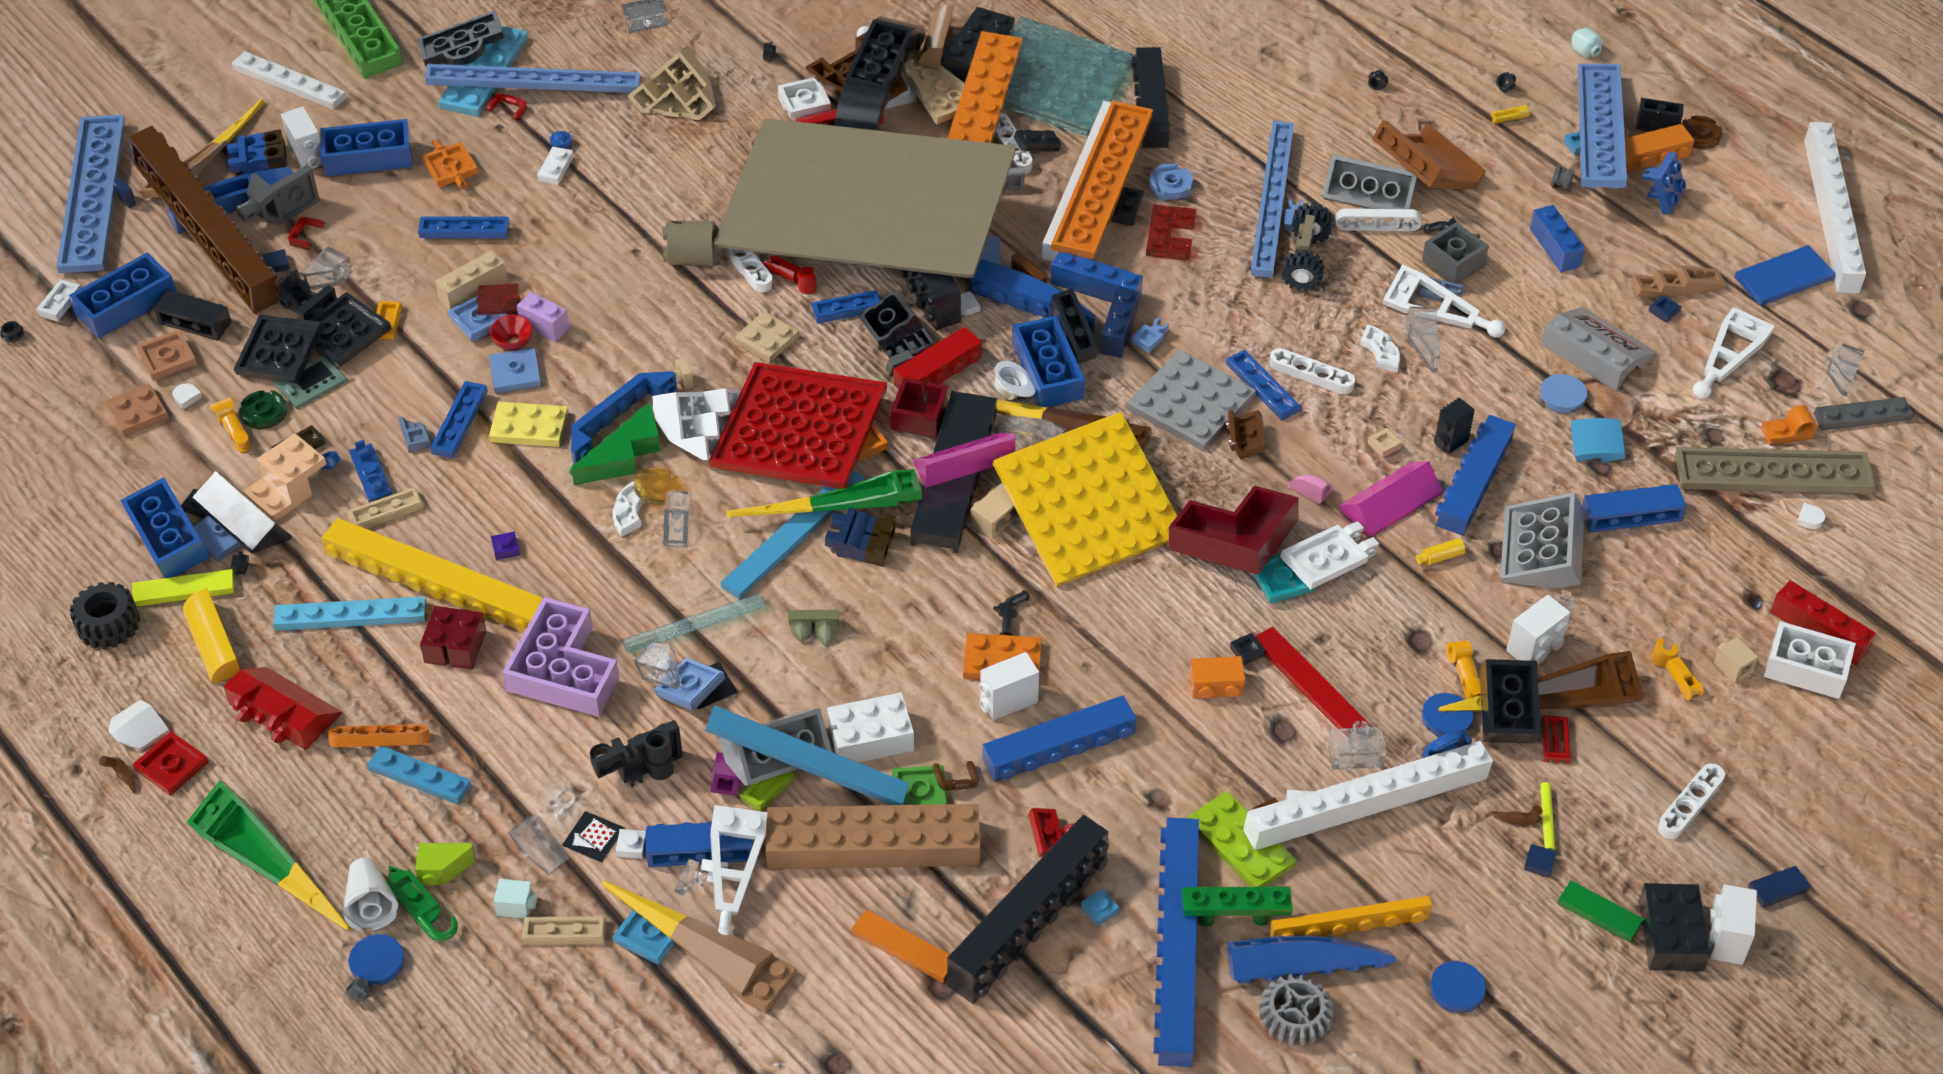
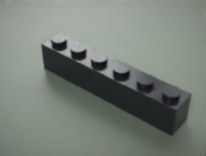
M1136 47V54L1131 58L1132 69H1135L1133 70V83H1137L1134 84V97L1138 96L1135 99V106L1153 109L1152 119L1142 141L1143 148H1168L1170 130L1161 47Z

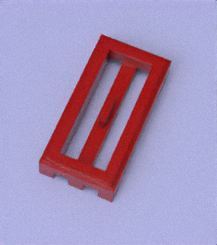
M1542 715L1543 762H1549V759H1553L1554 763L1564 760V763L1569 764L1571 753L1568 717ZM1548 722H1551L1553 752H1550ZM1557 722L1562 724L1563 753H1559Z

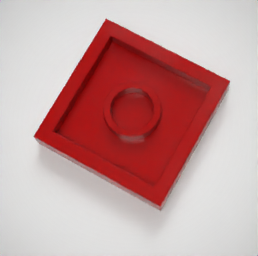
M170 731L132 765L136 772L171 796L209 761L206 755Z

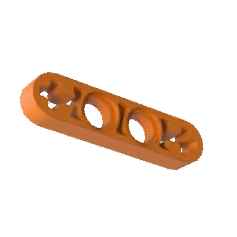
M425 724L339 726L328 731L329 745L332 747L421 745L430 741L429 726Z

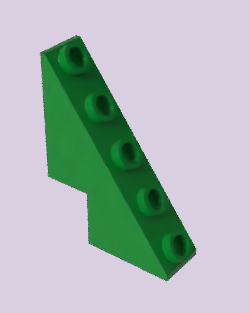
M651 403L640 408L628 421L623 422L616 431L608 435L597 447L591 449L585 457L571 466L569 474L573 477L574 485L637 474L634 456L660 451L659 435Z

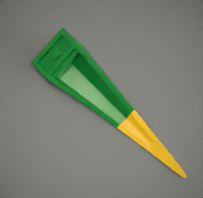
M915 469L895 470L849 485L845 489H835L791 501L726 512L727 517L898 506L899 501L911 503L915 500H922V490Z
M219 780L187 820V823L204 839L279 885L342 928L351 930V927L247 801L241 798L225 782Z

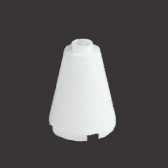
M360 858L355 860L349 867L343 905L344 920L350 927L359 931H363V928L371 927L372 931L379 930L389 925L395 919L398 901L376 863L369 858Z

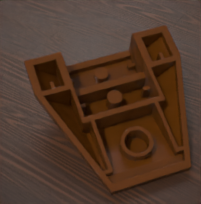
M867 32L855 38V51L832 64H829L821 57L805 66V69L818 82L842 92L845 77ZM900 74L889 101L908 90L902 74Z

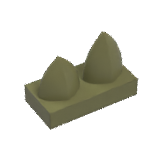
M788 610V622L793 636L799 642H803L810 634L812 626H815L818 639L827 647L833 640L837 626H839L838 610Z

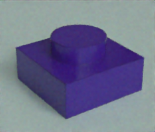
M515 531L491 536L496 560L520 556Z

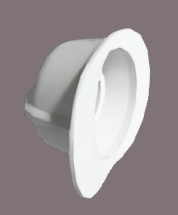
M1010 361L997 363L994 385L1000 395L1004 396L1007 400H1013L1019 396L1031 397L1034 395L1035 387L1026 370Z

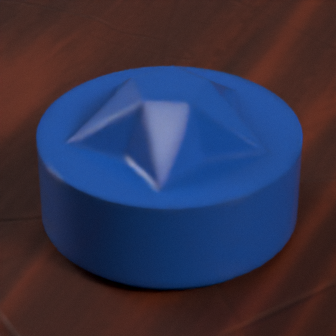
M566 131L553 133L550 136L551 147L569 149L572 145L571 135Z
M333 450L323 454L326 465L319 470L335 468L336 464L341 460L338 452Z

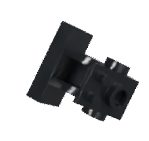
M295 269L293 272L288 271L286 278L281 277L279 279L280 285L278 286L277 299L280 305L297 313L300 320L310 319L337 299L335 288L329 284L318 293L310 291L309 284L305 280H301L298 269Z

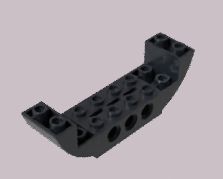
M882 16L872 20L845 77L834 126L879 131V120L911 50H920L926 37L925 29L922 26Z

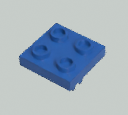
M1668 152L1660 167L1648 168L1645 170L1646 174L1642 175L1643 180L1654 181L1655 186L1650 187L1651 191L1647 192V196L1659 200L1662 214H1671L1675 205L1678 204L1680 196L1686 190V180L1682 176V164L1678 160L1677 152Z

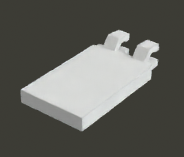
M1357 521L1343 529L1339 525L1333 526L1282 550L1280 558L1311 590L1367 563L1369 558L1376 555L1377 551L1374 548H1377L1379 543L1372 537L1358 545L1356 541L1361 538L1358 532H1362L1364 527Z

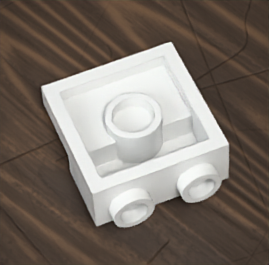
M815 78L778 86V99L784 112L788 113L790 119L831 110L830 100L822 84Z

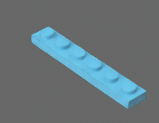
M425 597L275 605L273 625L275 631L425 622L427 602Z

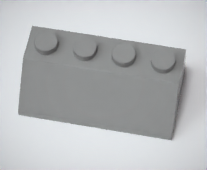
M1332 154L1322 197L1373 209H1410L1419 178L1411 171Z
M820 708L803 710L762 723L765 726L832 752ZM719 737L726 764L745 786L799 769Z

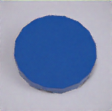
M1439 693L1429 697L1424 703L1421 718L1424 726L1427 729L1429 727L1433 734L1440 737L1455 730H1469L1474 714L1472 710L1438 711L1441 706L1465 700L1455 694Z
M1466 730L1451 731L1431 742L1422 752V758L1472 744V739Z
M375 934L365 937L355 944L350 951L348 963L354 978L360 976L364 980L369 979L367 986H373V984L378 983L383 985L392 981L401 972L404 965V955L402 947L396 939L388 935Z
M1451 961L1443 963L1432 974L1430 981L1432 998L1441 1008L1449 1012H1471L1479 1007L1485 996L1486 983L1482 974L1466 962Z

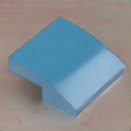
M1587 418L1571 421L1576 462L1600 457L1602 463L1626 458L1621 420Z

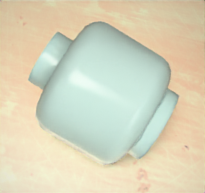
M1591 28L1578 29L1571 38L1573 50L1583 58L1595 57L1602 50L1603 39Z

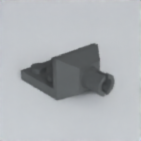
M306 165L271 186L256 173L252 174L247 190L248 200L242 205L235 207L238 217L244 223L259 215L266 221L280 225L320 202L313 169Z

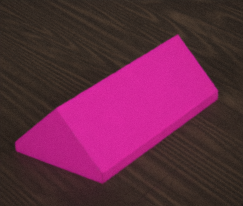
M998 433L913 459V463L926 488L994 467L993 461L995 459L1015 452V434Z
M1430 461L1410 462L1340 504L1339 509L1354 523L1358 521L1364 527L1363 531L1371 538L1440 496L1442 489Z

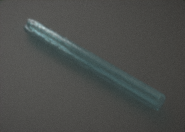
M759 593L625 638L623 646L627 653H631L763 608L765 601L762 594Z

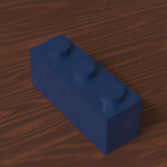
M1116 288L1101 334L1100 354L1123 358L1138 311L1139 291Z

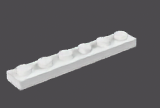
M246 51L232 62L233 70L332 110L347 98L345 91Z

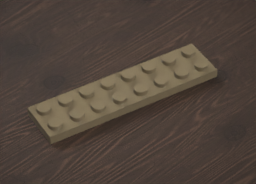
M1677 447L1675 451L1681 489L1873 494L1875 490L1867 452Z

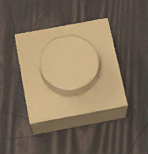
M684 357L676 359V370H673V372L676 373L677 383H681L685 391L693 389V373Z
M1388 428L1368 438V444L1382 458L1401 449L1402 442Z

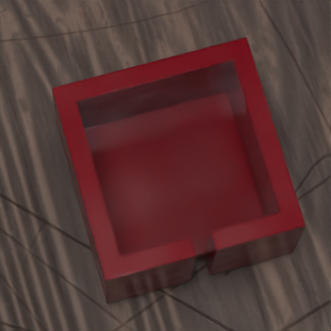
M903 377L890 411L891 430L936 439L949 401L948 386L928 382L927 401H924V381Z
M434 606L420 642L424 663L446 666L447 658L444 647H447L451 667L473 670L487 632L483 612Z

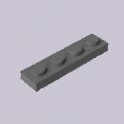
M1905 397L1816 407L1813 413L1821 431L1908 421L1913 416Z

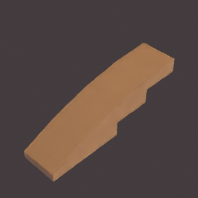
M1682 265L1679 266L1676 272L1657 270L1653 276L1633 275L1630 280L1637 297L1685 296L1721 289L1726 285L1718 269Z

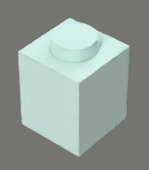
M499 879L493 901L496 915L523 919L524 917H529L531 909H535L537 903V893H533L531 882Z

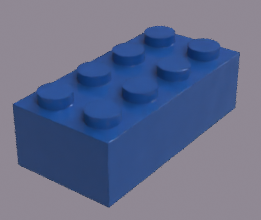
M407 119L320 128L321 159L325 176L413 167L411 135Z
M147 252L69 295L75 315L98 338H101L152 310L167 290L177 291L172 275Z
M1057 316L1012 325V345L1022 368L1026 370L1035 387L1034 396L1038 406L1050 407L1084 399L1085 379Z
M165 477L120 500L164 578L175 577L210 558Z

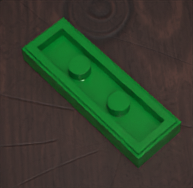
M1570 880L1557 902L1560 906L1630 943L1644 918Z

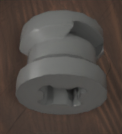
M1557 165L1551 186H1561L1564 190H1569L1574 169L1565 170Z

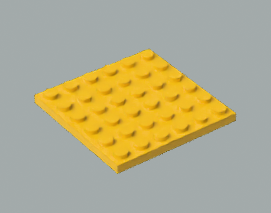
M1122 412L993 461V466L1056 587L1169 543V526L1177 517V514Z

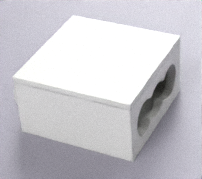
M304 107L282 113L281 118L288 146L299 166L302 168L308 165L312 169L322 166L319 134Z
M1026 652L980 670L979 704L982 711L988 713L992 721L1038 703L1039 671Z

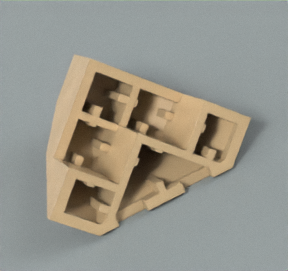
M687 46L628 95L642 113H659L664 116H681L700 120L716 107L711 82L701 63Z

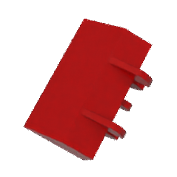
M267 667L241 669L223 686L229 705L235 711H240L236 717L237 720L245 723L254 719V722L266 726L270 732L274 731L270 739L275 743H281L287 739L304 750H307L342 714V711Z

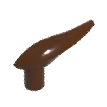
M101 756L99 764L112 768L120 780L128 785L132 793L136 792L131 771L126 763L118 757Z
M1534 805L1530 812L1492 811V815L1513 824L1531 825L1542 820L1540 815L1543 810L1540 806Z

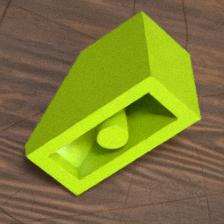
M419 843L415 866L417 879L422 885L426 886L446 885L475 863L476 856L473 844Z

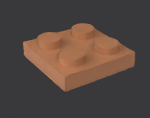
M180 329L136 345L137 351L153 381L197 365L196 359Z
M150 383L105 401L124 437L169 419L165 408Z

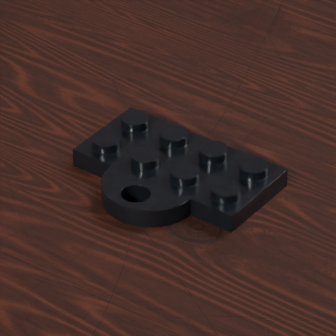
M494 10L418 38V42L426 67L427 64H439L444 60L451 65H465L478 59L484 53L485 45L497 43L505 37L498 14Z

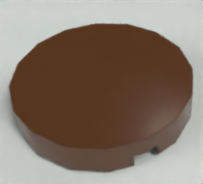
M1695 115L1691 116V119H1684L1681 122L1694 139L1693 148L1710 149L1717 146L1721 141L1723 135L1722 127L1718 126L1712 118Z

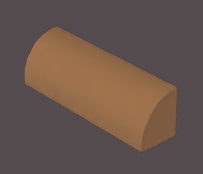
M943 5L934 11L918 65L939 69L951 27L954 5Z

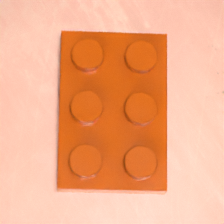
M967 633L963 679L980 680V670L1025 652L1039 671L1042 637Z

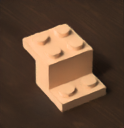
M295 433L257 458L262 478L243 490V494L274 521H277L312 497L307 477L326 465L325 458Z

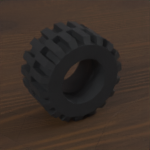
M101 582L96 586H88L86 591H80L78 593L79 597H75L72 601L73 605H70V616L79 639L85 645L90 644L91 648L95 649L98 647L107 649L109 646L115 648L118 647L117 644H124L128 641V637L132 638L135 635L134 630L139 628L140 616L133 596L127 588L124 589V586L121 584L115 586L114 582H108V584Z

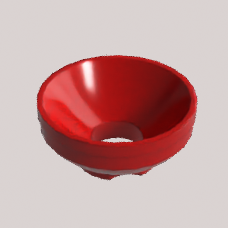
M520 315L500 317L490 328L492 341L502 349L518 350L530 341L532 325L527 318ZM512 337H516L519 339V341L516 343L507 342V340Z

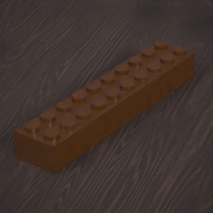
M151 125L128 136L133 165L253 314L277 303L278 287L275 282L277 275L273 268L266 266L260 252L253 250L250 240L240 234L237 224L227 218L224 208L222 206L218 207L211 192L205 191L198 176L194 177L188 164L179 159L176 149L167 144L163 133L157 132Z

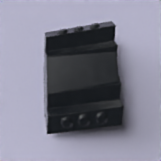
M896 290L883 296L882 300L876 305L870 306L864 312L857 314L888 358L907 350L914 356L935 345L915 314Z

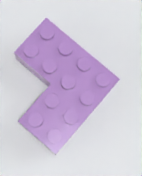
M544 597L502 672L506 691L600 717L619 680L617 660L582 651L593 629L590 609Z

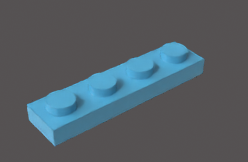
M384 746L378 748L367 764L368 770L456 805L460 804L472 786L470 779Z

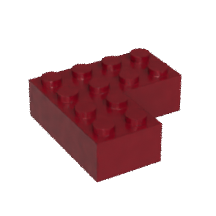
M1254 485L1234 512L1189 500L1169 526V550L1259 575L1298 522L1299 497Z

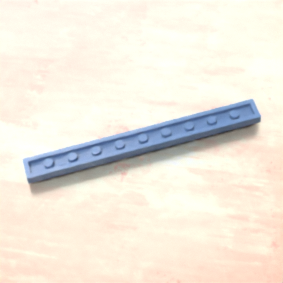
M427 64L425 80L426 85L631 93L639 86L640 72Z
M1273 121L1251 266L1250 275L1273 278L1294 123Z

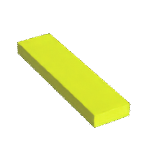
M232 569L134 582L132 583V596L136 607L187 600L191 595L205 588L208 589L210 596L234 593V573Z

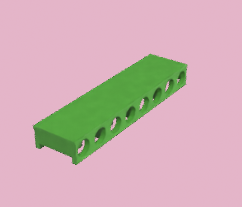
M313 0L363 78L403 65L398 45L367 0Z

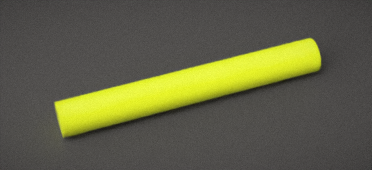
M1545 782L1540 785L1544 847L1556 851L1551 784Z

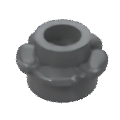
M357 976L349 984L345 994L350 997V1001H355L356 999L361 1001L370 991V987L367 986L369 979L364 980L362 977Z

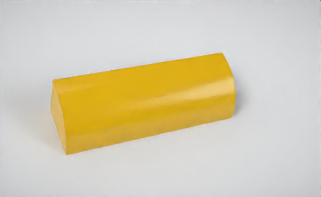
M205 588L194 593L186 600L183 606V614L213 685L232 678L240 669L208 589Z

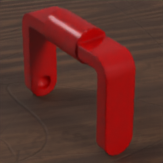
M498 93L487 106V111L490 112L493 111L500 101L520 106L513 116L514 120H519L527 110L525 100L504 93Z
M305 216L301 217L289 232V245L309 250L311 247L309 242L295 238L298 237L305 224L323 228L325 223L322 220Z

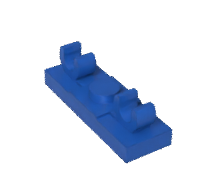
M364 440L355 442L356 448L349 450L368 502L370 503L392 495L372 443L365 445Z

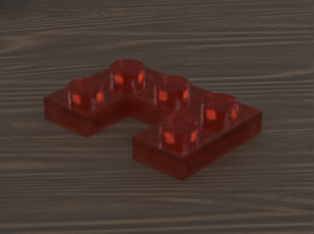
M1153 204L1146 256L1190 261L1192 239L1171 237L1172 228L1194 230L1197 209Z

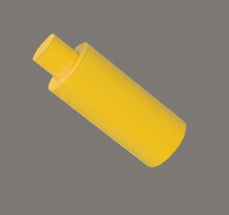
M1456 538L1424 548L1422 554L1416 555V561L1418 564L1426 563L1429 566L1464 555V543L1461 538Z

